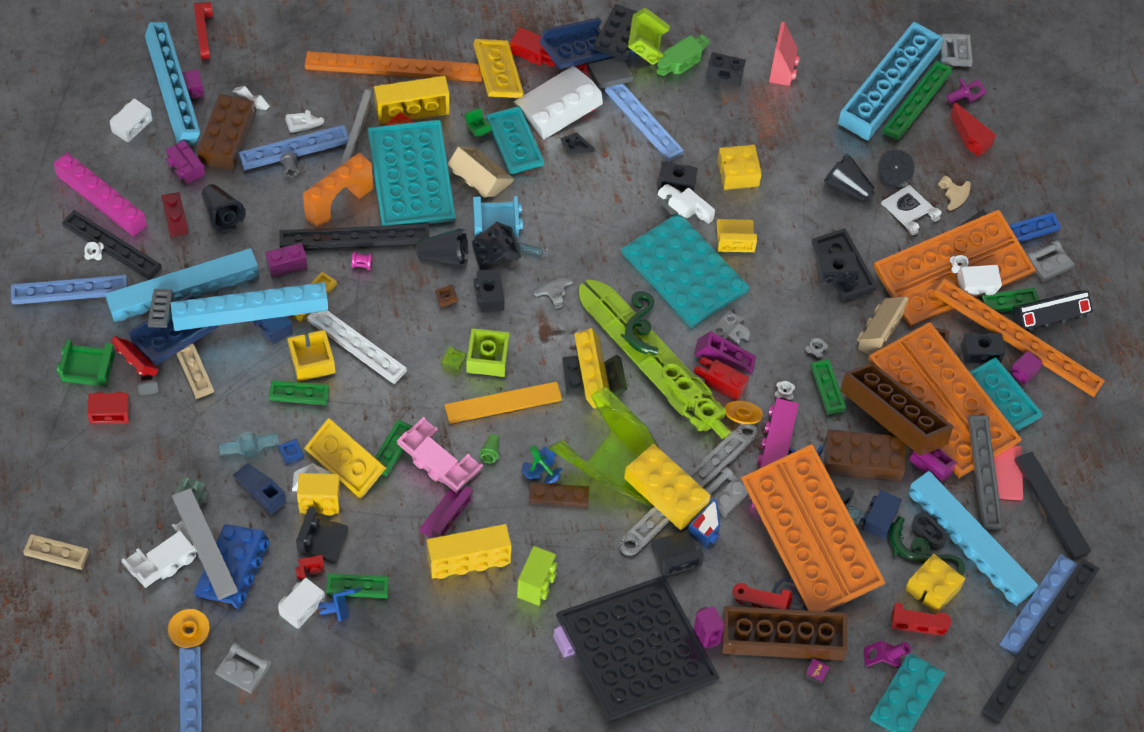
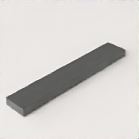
M969 415L967 420L981 526L985 530H1001L1003 523L988 415Z

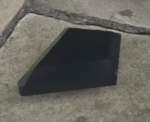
M577 132L560 138L568 154L595 152V148Z

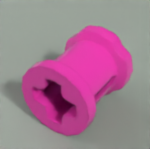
M354 251L351 267H364L367 270H371L373 254H358L357 251Z

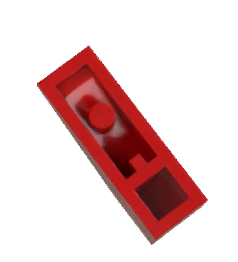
M955 103L950 116L965 146L979 157L993 145L996 134Z

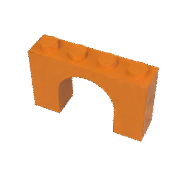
M359 152L303 193L305 219L316 229H319L331 220L332 201L343 188L347 186L358 199L373 190L372 163Z

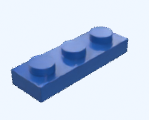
M1054 212L1009 225L1019 242L1050 234L1061 229Z

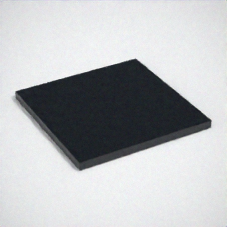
M664 575L556 613V617L609 721L716 682L720 678Z

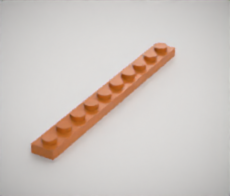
M307 51L305 61L306 70L417 78L445 76L446 80L482 82L479 63Z
M945 278L934 291V296L992 333L1002 334L1003 340L1024 353L1027 351L1031 352L1043 362L1042 365L1092 397L1096 395L1105 382L1096 374Z

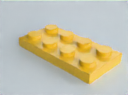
M475 39L473 45L488 97L522 98L523 89L509 42L506 40Z
M330 418L326 420L304 448L332 474H339L340 481L359 498L366 494L386 469L380 461Z

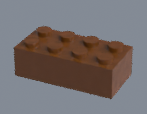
M219 94L197 149L198 158L204 165L235 171L239 160V152L244 147L256 115L254 101Z
M828 429L824 440V467L828 475L901 482L905 472V443L898 437L891 435Z

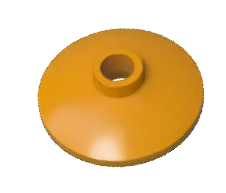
M732 401L725 406L726 416L740 424H755L762 420V410L753 403Z
M185 609L176 613L168 624L170 639L173 643L183 648H192L200 645L205 641L210 630L207 617L195 609ZM189 629L193 630L192 633H186V631Z

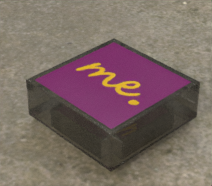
M812 658L803 677L822 686L831 666Z

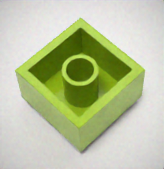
M472 328L467 355V373L505 377L510 333Z
M533 546L518 579L517 598L540 606L542 600L547 599L550 591L548 588L550 582L554 583L557 576L556 569L558 563L556 562V554Z

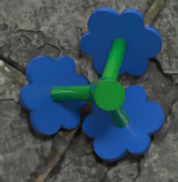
M532 445L530 451L534 458L533 463L524 462L521 472L527 478L533 479L540 478L544 469L549 473L544 480L545 483L549 484L558 481L563 468H556L553 471L549 468L550 465L555 463V451L549 450L548 447L538 450L536 445Z

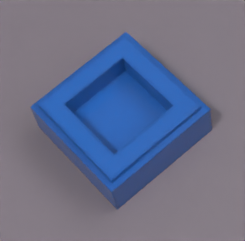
M297 439L278 445L285 464L304 458Z

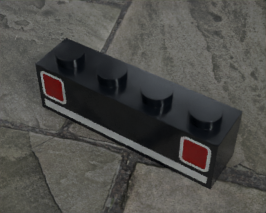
M1078 290L1013 306L1016 324L1026 331L1035 330V326L1039 325L1041 327H1049L1053 325L1052 322L1056 321L1058 323L1069 322V318L1072 317L1076 319L1087 317L1086 314L1093 312L1089 290Z

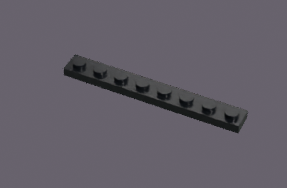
M429 224L279 230L280 248L302 243L304 249L419 244V240L429 237Z

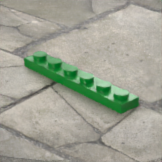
M936 61L883 128V134L899 140L952 73V67Z

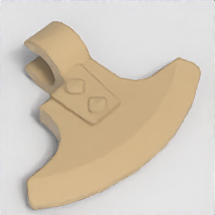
M944 175L938 185L943 189H947L945 195L950 200L947 206L949 211L958 208L965 202L970 192L971 183L966 181L963 186H957L952 183L948 176Z

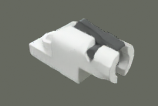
M666 184L657 194L658 201L671 215L678 214L687 220L696 213L699 219L704 220L708 224L714 219L715 209L690 188L681 193L679 190Z

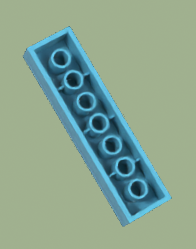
M913 22L841 110L838 124L869 141L940 52L944 38Z

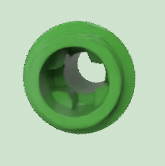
M490 434L479 454L483 462L491 464L498 459L500 440L498 435Z

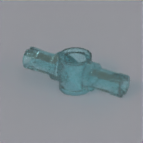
M245 432L240 434L238 439H235V442L218 444L219 454L221 457L238 453V455L242 454L245 458H251L258 455L262 448L279 445L277 433L259 436L253 432Z

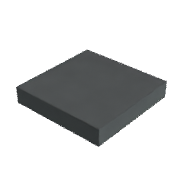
M619 58L588 64V69L599 89L633 81V76L626 63Z

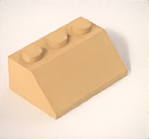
M458 147L447 164L452 168L454 174L462 176L465 179V183L475 187L483 197H495L515 180V178L476 147Z
M907 297L885 298L882 304L877 305L874 311V318H869L865 326L867 328L866 331H861L857 339L859 342L858 350L871 355L887 345L902 320L908 302Z

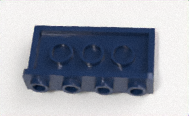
M600 18L547 28L543 31L539 41L559 69L613 57L593 50L594 44L601 32L599 28Z
M189 294L179 301L195 299V296ZM171 312L167 328L148 327L147 319L131 329L129 336L132 344L156 366L219 326L175 331Z

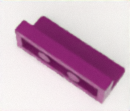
M465 486L463 490L456 493L450 488L420 527V532L430 538L445 536L473 499V489Z

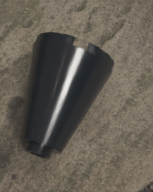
M846 153L842 157V161L837 162L827 174L824 181L861 201L865 199L869 201L875 194L873 191L875 187L853 158Z
M215 184L207 185L202 190L201 195L211 225L217 231H232L237 228L236 225L239 222L242 223L244 221L246 210L237 199Z
M459 228L419 240V244H416V254L421 259L460 266L467 265L468 259H465V254L469 253L467 234L463 233L465 229Z

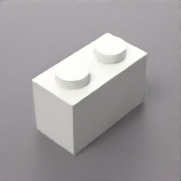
M133 99L118 114L111 118L110 126L112 133L129 143L153 120L151 109Z
M998 265L962 267L957 274L959 288L971 296L978 294L993 295L1002 286Z
M305 578L294 586L288 597L285 596L281 599L278 606L279 615L299 629L318 609L319 603L325 601L324 591Z

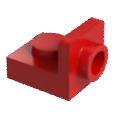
M322 555L298 559L299 567H295L297 579H301V581L305 579V574L315 575L325 571Z

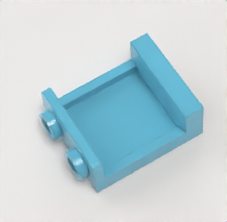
M514 196L513 202L481 203V197H473L475 238L495 222L512 227L515 237H519V229H523V220L519 218V214H522V204L518 203V196Z

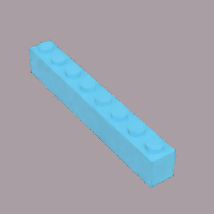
M149 22L145 39L176 142L179 143L184 140L189 146H195L200 130L167 22Z
M250 248L106 293L105 297L113 321H123L129 317L142 315L150 311L154 289H171L175 298L174 302H177L189 294L198 297L201 294L233 286L242 281L252 280L259 276V270Z
M325 282L170 302L175 331L328 311Z
M930 471L911 484L909 489L911 498L923 507L924 512L931 516L945 530L953 543L958 544L962 548L964 554L977 564L978 569L991 579L992 584L1005 594L1009 602H1013L1017 607L1034 594L1038 584Z

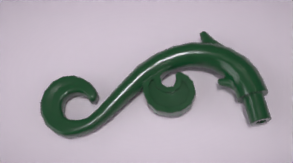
M637 291L631 298L633 305L641 309L643 304L639 300H645L648 302V306L628 320L625 326V334H621V337L634 350L646 355L648 353L657 355V347L650 346L649 343L643 342L642 339L639 340L634 334L635 326H639L636 328V332L640 335L645 336L650 333L651 324L642 317L650 312L654 306V298L650 293Z
M898 516L895 523L891 524L889 530V540L894 556H897L899 553L908 560L925 563L932 556L928 554L930 544L924 538L917 537L911 543L912 551L906 548L901 541V538H904L901 531L905 519ZM917 548L920 549V552H913ZM947 554L936 555L943 561L951 560L956 563L957 569L955 571L963 576L966 567L961 558Z

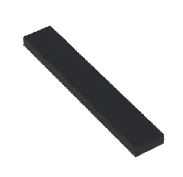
M75 210L62 222L65 228L84 240L97 244L101 242L104 245L103 252L148 280H151L162 268L159 262Z
M1033 451L1016 457L1014 459L1015 463L1072 559L1089 554L1091 552L1089 545Z

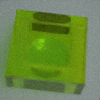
M448 347L441 360V365L459 372L466 359V353Z

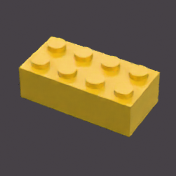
M445 76L374 86L375 111L379 125H385L399 112L409 116L412 120L449 115V89Z
M655 444L651 445L626 467L624 479L680 530L698 516L709 504L711 495Z
M506 524L426 539L427 560L432 579H443L453 574L463 575L468 571L474 570L483 571L494 566L503 567L511 563V541Z

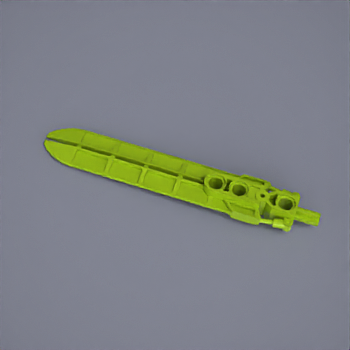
M596 280L585 281L592 291L583 283L580 284L579 298L586 311L668 398V402L677 412L690 419V423L697 427L698 431L704 430L706 432L712 428L721 439H725L731 433L721 422V419L726 415V409L722 407L719 401L715 400L712 391L684 365L652 329L648 335L643 336L636 332V328L639 326H635L634 334L639 340L642 339L643 342L649 343L650 346L657 347V355L649 353L646 355L634 350L621 337V334H625V326L636 312L607 284ZM689 411L694 412V416L692 417V416H691L690 414H688L687 412H689Z

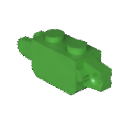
M703 34L695 38L690 35L687 38L681 39L676 45L665 50V56L658 61L657 73L661 76L671 71L674 74H681L701 60V53L709 45V40Z

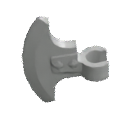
M561 278L546 282L538 287L533 294L536 297L548 295L556 309L563 307L561 302H563L562 296L565 295L564 288L571 285L573 279Z

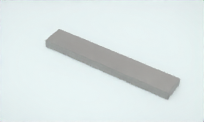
M370 90L364 91L340 166L356 154L372 105V92Z
M191 488L172 495L175 506L218 600L237 593L235 583Z

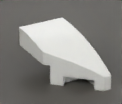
M246 86L236 87L232 91L233 95L237 98L254 101L255 108L267 110L270 107L261 95L253 96Z
M306 110L305 114H287L285 117L290 133L309 130L324 123L322 117L317 118L311 115L309 110Z

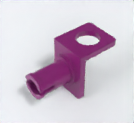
M960 78L959 88L947 94L946 97L951 105L964 97L971 103L985 95L987 91L979 80L966 85L963 79ZM977 86L980 88V92L972 94L970 89Z
M882 640L864 647L865 665L871 666L883 661L897 668L901 667L900 657L910 654L911 647L906 641L895 646ZM876 649L877 654L875 658L870 659V652Z

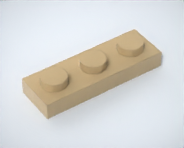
M192 343L176 353L195 398L198 399L214 393L213 386L194 344Z
M30 534L23 553L25 556L82 570L89 555V550Z

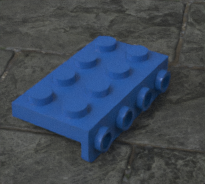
M224 524L216 544L238 592L218 600L204 569L195 588L194 595L199 598L231 603L235 608L240 609L246 600L250 586L254 582L257 569L261 566L263 555L269 547V539L263 530Z

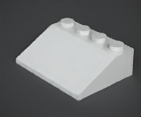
M572 66L525 94L522 98L515 100L514 104L517 107H521L525 118L544 140L602 105L603 101L601 91L593 81L576 67Z

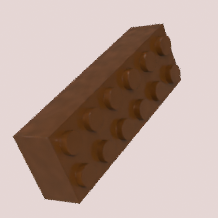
M873 362L845 372L840 391L917 454L922 456L948 445L954 426Z
M724 606L722 621L725 626L721 637V654L841 661L845 659L848 651L847 613Z

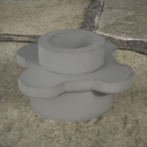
M812 338L810 345L806 346V352L821 358L828 345L820 338Z

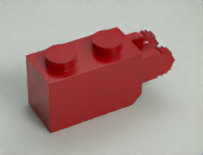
M520 27L510 41L512 54L539 66L542 64L552 67L556 66L540 44L541 36Z
M702 357L699 360L701 366L694 367V373L705 379L707 387L733 401H739L747 389L749 377L718 360L713 362Z

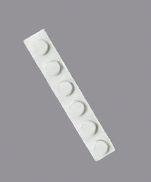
M329 311L311 313L307 317L309 323L320 331L325 330L328 337L391 383L395 384L407 372L405 366Z

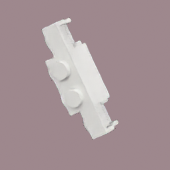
M183 521L176 525L172 524L176 534L146 554L147 557L138 548L136 553L127 559H122L124 566L145 588L160 577L165 579L166 577L173 576L179 568L190 564L196 557L195 547Z

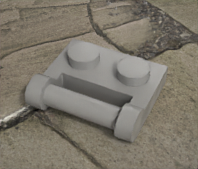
M940 34L944 38L941 46L940 63L948 66H972L970 35ZM948 42H952L953 57H948Z
M1058 240L1051 242L1050 245L1034 253H1027L1028 258L1036 269L1035 273L1042 282L1073 269L1075 265L1062 249L1061 243ZM1053 251H1054V253L1056 254V255H1054V256H1052V257H1050V258H1047V259H1045V260H1043V261H1041V262H1039V263H1038V261L1036 260V259H1038V258H1040V257H1042V256H1044V255H1047V254H1049V253H1051V252H1053Z
M724 467L720 471L721 474L704 490L711 495L725 480L730 482L715 498L711 496L709 501L710 503L713 499H716L719 513L726 517L748 495V492L742 481L729 468Z
M235 642L216 670V675L252 694L269 669L271 661L267 658H260L242 648L241 644ZM239 655L258 665L259 669L256 671L237 661L235 657Z

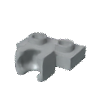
M728 311L710 330L741 347L740 339L747 341L750 338L749 329L743 326L744 319L731 311Z

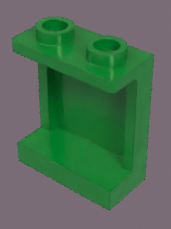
M67 339L66 345H63L61 349L62 360L57 365V373L60 375L61 381L108 387L116 354L114 345L105 343L104 348L73 345L72 341Z

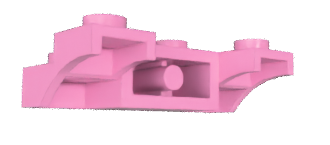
M423 416L416 425L397 440V444L412 456L413 463L419 469L424 468L429 472L428 476L432 480L444 482L454 492L458 493L468 481H471L479 473L483 465L470 457L469 453L458 463L457 459L431 439L438 432V428L431 425Z

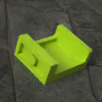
M647 8L641 9L633 14L628 48L652 65L656 64L665 56L660 52L661 37L669 31L670 25Z

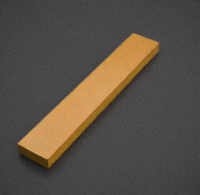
M552 382L444 404L448 423L452 424L562 401V396L558 383Z

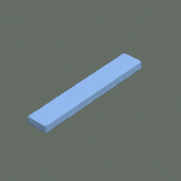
M624 84L605 88V92L669 162L684 154L681 146Z

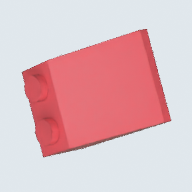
M781 22L769 82L790 86L791 79L795 80L797 69H794V66H798L800 56L797 55L798 47L785 22Z

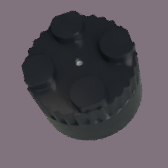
M898 149L886 152L878 164L877 173L880 182L890 189L906 187L914 175L915 165L913 158L905 151Z

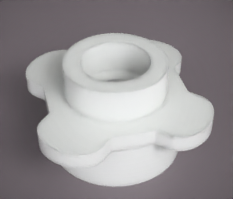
M88 242L85 247V259L101 260L104 245L101 242L98 244Z
M958 255L950 258L952 263L951 271L953 273H958L962 267H968L969 261L966 256Z
M788 381L778 382L776 384L777 391L775 392V397L778 399L786 398L789 401L792 400L795 385Z

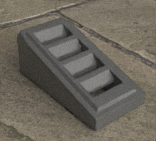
M154 289L148 327H168L172 312L170 302L175 301L171 289Z
M137 372V385L140 395L156 394L159 392L157 373L155 376L148 374L143 376Z

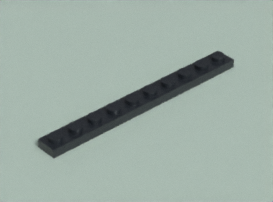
M1084 558L1081 559L983 707V713L997 722L1001 721L1100 568Z

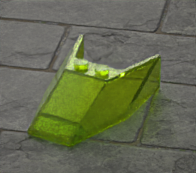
M604 387L594 392L591 398L609 428V435L589 460L585 461L563 439L550 445L548 449L599 483L653 508L654 505L627 482L624 476L626 467L651 445L655 444L658 448L659 446L648 427L607 387Z

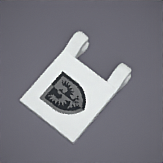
M907 185L881 203L907 228L912 236L919 232V224L914 221L926 213L929 214L934 222L940 220L941 211L928 203L910 185Z

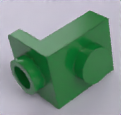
M480 107L464 113L467 129L476 137L483 136L487 132L492 131L491 124L483 118Z

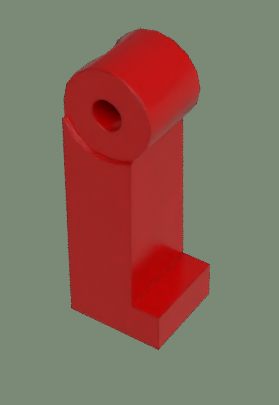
M738 583L732 589L733 596L739 604L754 608L790 610L793 599L791 591L784 589L781 595L749 588L744 583Z
M896 602L892 609V629L944 635L951 625V618L946 613L935 615L905 610L902 603Z

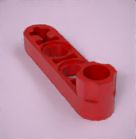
M211 1L193 3L201 60L210 59L205 18L213 17Z

